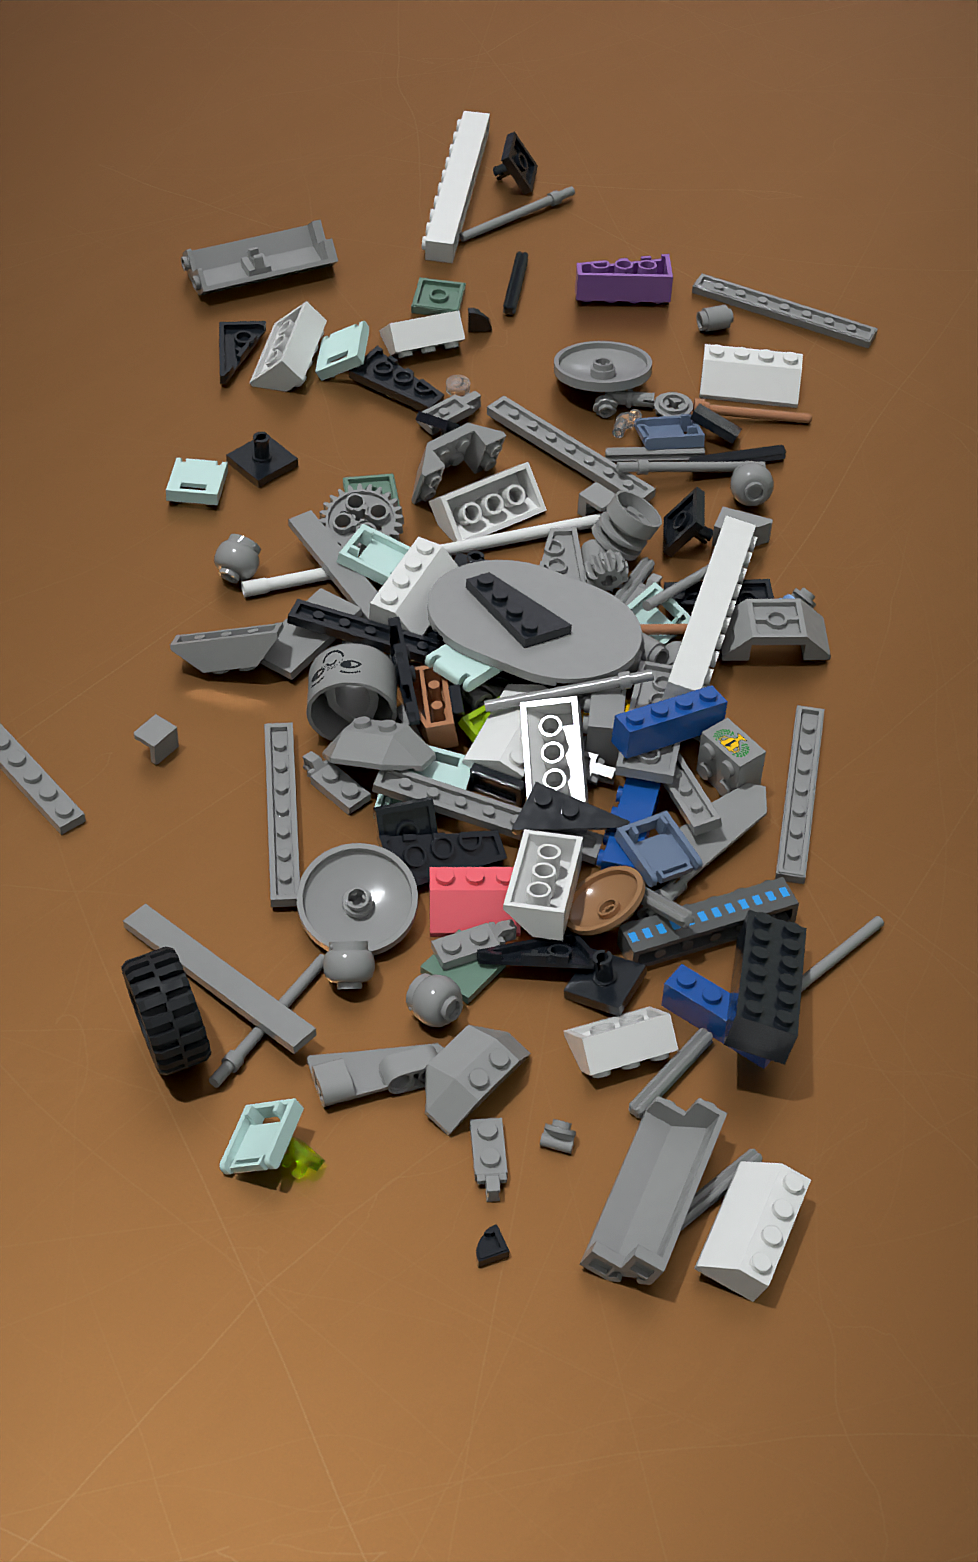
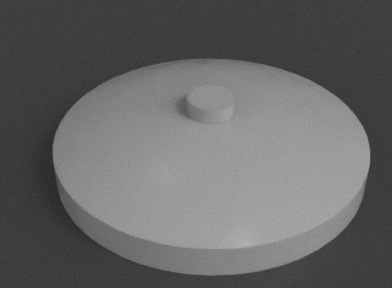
M613 341L582 342L568 346L556 354L554 358V374L561 382L574 388L595 392L622 391L637 387L651 377L652 359L642 349L625 343Z
M365 843L340 845L318 856L303 873L297 890L299 919L308 936L327 951H329V942L368 941V950L372 952L373 956L378 955L398 944L411 929L418 909L417 885L408 866L392 852L382 847Z

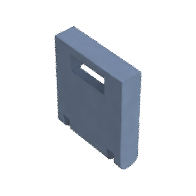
M689 414L637 418L634 421V427L647 450L704 447L705 434L700 426L690 419L691 415Z
M668 811L619 827L616 830L614 838L649 887L656 886L657 882L661 884L691 873L692 870L702 869V859ZM656 829L659 834L637 842L639 834Z

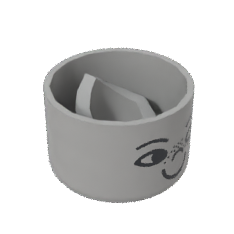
M356 643L336 645L319 654L310 667L308 678L306 715L311 727L322 737L333 741L343 729L358 717L365 716L371 720L396 721L398 675L393 662L380 650Z

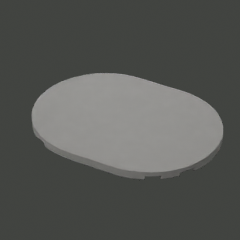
M485 560L469 563L449 571L438 579L428 596L427 610L429 623L433 631L438 632L443 637L444 643L465 656L535 683L556 686L557 683L576 684L618 676V673L625 672L635 662L640 652L642 641L641 626L633 611L625 603L600 588L539 565L513 560ZM488 572L492 573L572 625L571 634L523 648L465 588L466 579Z

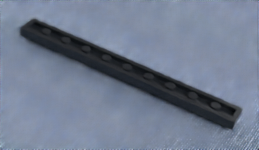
M301 599L296 600L288 614V624L351 643L368 645L390 654L388 625ZM402 630L405 646L409 648L410 659L425 664L428 654L446 644L440 640ZM501 671L486 681V683L504 688L507 684L544 685L517 677L505 671ZM544 685V686L547 687L548 689H550V688H555V687H556V686Z

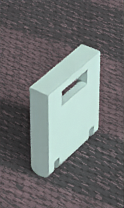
M365 320L359 322V326L354 324L330 334V338L328 336L322 337L315 370L321 381L364 364L369 336V326Z
M176 458L166 488V501L218 505L228 473V462L222 461V464L218 465V461L187 458L186 462H183L182 458ZM182 487L202 488L206 490L183 489Z
M362 524L339 552L337 563L383 585L410 549V546ZM361 543L367 547L358 557L360 548L356 546Z
M656 582L627 605L633 611L640 624H688L691 617L673 598L661 604L674 617L672 622L656 607L650 611H645L642 603L663 591ZM677 635L649 636L666 646Z
M447 644L428 654L425 659L427 667H433V671L455 685L463 683V689L467 692L472 691L502 671L465 656Z
M428 745L436 753V759L423 771H414L412 769L411 772L466 790L470 779V767L462 763L465 755Z
M295 1098L246 1105L220 1161V1170L225 1175L262 1171L268 1168L277 1169L304 1110L303 1106ZM278 1117L280 1119V1122L263 1124L265 1118Z

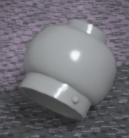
M745 461L735 468L731 477L730 489L734 498L739 503L746 506H758L770 498L774 489V480L770 471L763 465L754 461Z
M230 534L228 540L219 545L214 556V563L219 570L218 574L223 579L232 583L249 580L256 573L260 563L258 556L261 551L260 546L245 536Z
M368 941L329 942V952L325 954L323 961L324 974L330 982L337 983V989H362V982H367L372 978L375 961L372 952L368 950Z
M421 974L413 980L406 994L408 1009L413 1011L419 1021L430 1027H443L456 1020L463 1008L460 987L454 980L444 975Z

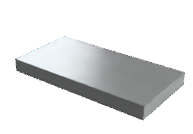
M322 588L307 600L308 602L358 617L363 615L361 607ZM287 618L283 621L284 628L279 637L263 657L260 664L292 680L337 638L288 624Z

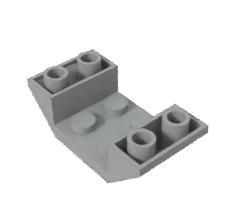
M467 423L428 442L417 470L412 503L415 505L421 501L426 502L436 495V489L442 479L441 476L444 468L450 465L456 466L464 460L474 474L482 470L488 471L492 469L497 463L496 460L503 448L502 445L506 434L495 429Z
M800 598L745 599L734 607L731 617L726 615V617L731 619L726 634L721 632V634L725 635L720 649L722 661L749 660L751 645H801L803 660H830L831 658L824 618Z

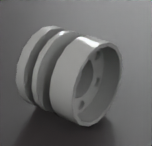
M621 490L615 494L606 507L607 511L603 512L599 520L593 525L592 534L607 551L611 549L614 553L620 552L625 560L632 561L636 560L642 552L641 550L647 545V540L651 539L662 524V518L658 511L645 499L632 492Z

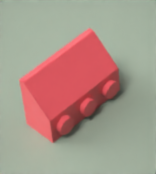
M429 867L430 937H445L456 933L458 930L463 931L489 922L497 924L500 921L512 919L517 927L516 936H520L521 926L503 910L504 900L514 867Z

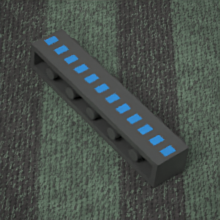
M783 877L766 880L761 884L739 888L734 892L712 896L704 901L683 905L682 907L690 910L692 916L695 917L694 923H690L688 928H683L657 913L640 920L628 921L619 926L617 945L625 959L648 967L737 940L748 910L764 912L773 918L786 922H795L799 902Z

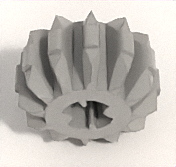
M611 549L606 553L599 551L598 555H590V560L584 562L583 575L587 584L604 591L610 590L613 593V589L620 588L622 583L628 581L629 566L620 552L614 553Z

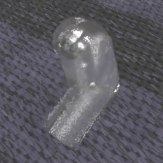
M632 409L630 412L619 414L613 427V436L622 438L626 429L634 427V421L637 418H642L641 412L638 409Z

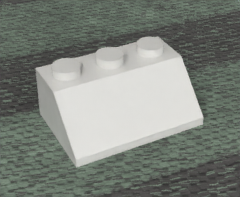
M459 310L389 323L379 330L390 356L398 354L399 358L413 356L412 352L421 350L422 354L436 351L435 347L444 346L445 350L459 347L458 343L465 340Z
M650 1006L563 1031L580 1070L590 1076L592 1075L593 1078L608 1076L611 1074L612 1069L622 1067L623 1070L640 1066V1061L651 1059V1061L663 1060L669 1057L670 1052L678 1050L670 1013Z

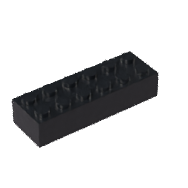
M748 910L736 941L724 1038L725 1046L777 1063L786 1064L798 1036L807 928L801 927L795 922H786L773 918L764 912Z

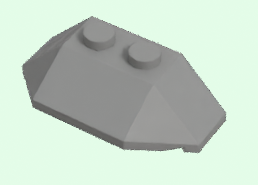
M283 622L176 635L170 644V649L203 673L223 674L232 669L249 671L258 666L284 628Z
M365 716L354 719L322 752L323 758L331 763L379 770L403 771L413 769L414 771H423L436 759V753L407 724L396 723L394 720H371Z
M468 1025L426 1065L425 1114L449 1136L531 1053L509 1032Z

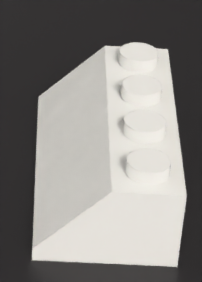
M307 301L274 323L249 383L253 387L287 392L294 386L299 387L305 382L307 378L305 376L306 372L313 363L312 357L319 348L318 342L324 335L323 329L327 322Z
M705 344L699 398L797 408L803 354Z
M529 462L514 466L429 501L438 526L453 542L486 536L547 510Z
M418 536L370 602L369 620L388 625V618L399 617L402 630L425 636L431 627L427 610L429 593L438 579L459 566L442 545Z
M507 684L499 698L548 688L544 685ZM520 706L491 711L462 763L470 768L474 763L521 780L525 774Z
M577 696L521 702L520 711L527 798L535 782H539L589 804L582 716Z
M524 829L504 900L503 910L532 937L563 941L582 865L583 837Z
M741 1161L738 1164L694 1269L754 1302L771 1282L811 1179L782 1163Z

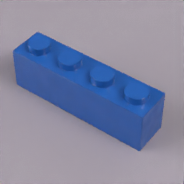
M711 685L617 714L614 717L611 742L628 759L700 736L703 731L725 719L728 701Z
M626 777L624 786L619 785L615 802L619 803L618 807L613 806L611 813L630 821V823L655 815L659 802L661 783ZM605 830L603 845H606L605 850H599L596 866L601 867V870L613 866H629L636 869L614 838L616 832L606 833ZM650 830L639 834L637 842L647 839Z
M681 964L664 983L661 1006L698 1029L705 1028L713 1034V1038L724 1044L730 993ZM731 1048L763 1069L771 1062V1060Z

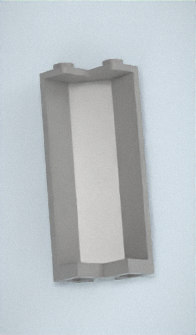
M321 220L312 221L306 226L193 251L187 249L182 253L183 257H181L182 268L184 271H187L193 288L199 296L333 266L338 262L333 239L325 238ZM258 247L259 254L263 253L270 263L271 272L248 277L241 266V258L248 256V249Z
M660 1096L653 1100L643 1114L579 1265L608 1281L620 1282L622 1277L637 1278L636 1280L639 1284L651 1285L665 1271L726 1118V1112L717 1108L715 1104L698 1098L687 1111L676 1106L671 1100Z

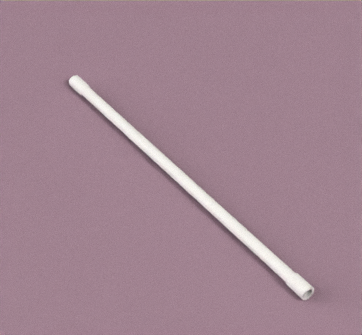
M602 513L440 545L445 548L450 556H453L457 553L463 554L474 550H484L548 537L550 528L576 527L577 531L586 530L593 527ZM317 568L271 578L241 582L243 596L246 598L266 594L274 590L330 580L331 578L323 568Z

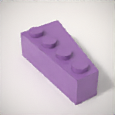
M661 254V259L652 260L651 256H641V261L633 262L629 261L628 258H621L613 264H610L607 260L577 263L575 280L576 300L583 302L606 301L609 303L616 301H628L630 303L653 302L656 304L671 302L673 274L670 255Z

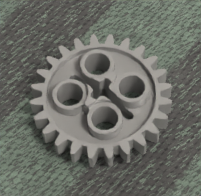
M359 483L357 490H353L348 485V492L346 493L338 489L339 496L330 495V503L324 502V510L319 512V520L342 549L362 524L399 541V534L403 533L404 517L402 515V507L398 506L397 498L391 499L390 492L382 494V487L372 491V484H369L367 489H363L361 483ZM361 543L356 546L360 548L359 555L367 547Z

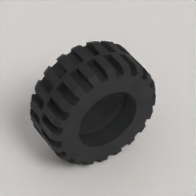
M165 946L126 960L121 966L122 974L134 1012L158 1073L170 1075L207 1061L211 1056V1049L206 1029L190 983L174 948Z

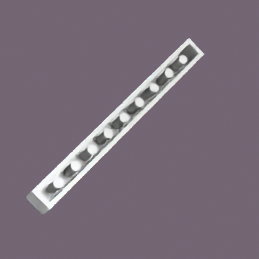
M464 111L462 119L457 120L456 131L453 134V144H450L449 157H446L445 169L442 171L441 182L438 184V196L435 195L434 209H431L430 222H427L426 236L422 238V250H425V260L453 263L460 239L459 234L462 232L489 135L490 114Z
M729 516L725 517L662 700L704 688L703 684L709 685L714 671L709 666L715 667L719 652L715 651V649L720 651L725 637L720 632L726 634L731 619L726 617V615L732 616L736 604L734 600L738 598L742 586L740 584L743 583L747 571L746 568L752 556L751 552H753L758 538L753 536L756 525Z

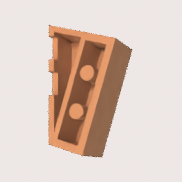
M426 665L414 667L416 682H413L420 716V725L416 726L427 745L441 749L459 746L448 689L450 686L449 680L433 671V667L429 668ZM397 687V698L402 705L403 702L401 694L399 691V687Z

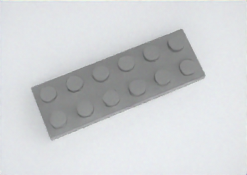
M641 660L638 672L652 669L654 681L634 685L629 711L662 700L673 665ZM681 742L628 759L619 751L615 775L673 784Z

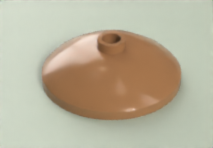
M613 866L600 870L584 879L576 886L566 927L575 934L591 936L606 933L623 924L636 912L644 897L645 881L641 874L629 866Z

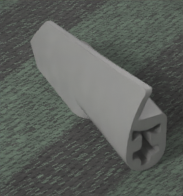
M746 783L711 802L721 817L722 827L694 836L688 824L679 827L703 862L702 869L692 870L691 873L679 878L682 877L688 883L717 856L767 815L765 786Z
M435 1043L309 1055L307 1063L320 1102L323 1107L385 1090H389L393 1094H400L425 1087L426 1065L444 1047Z

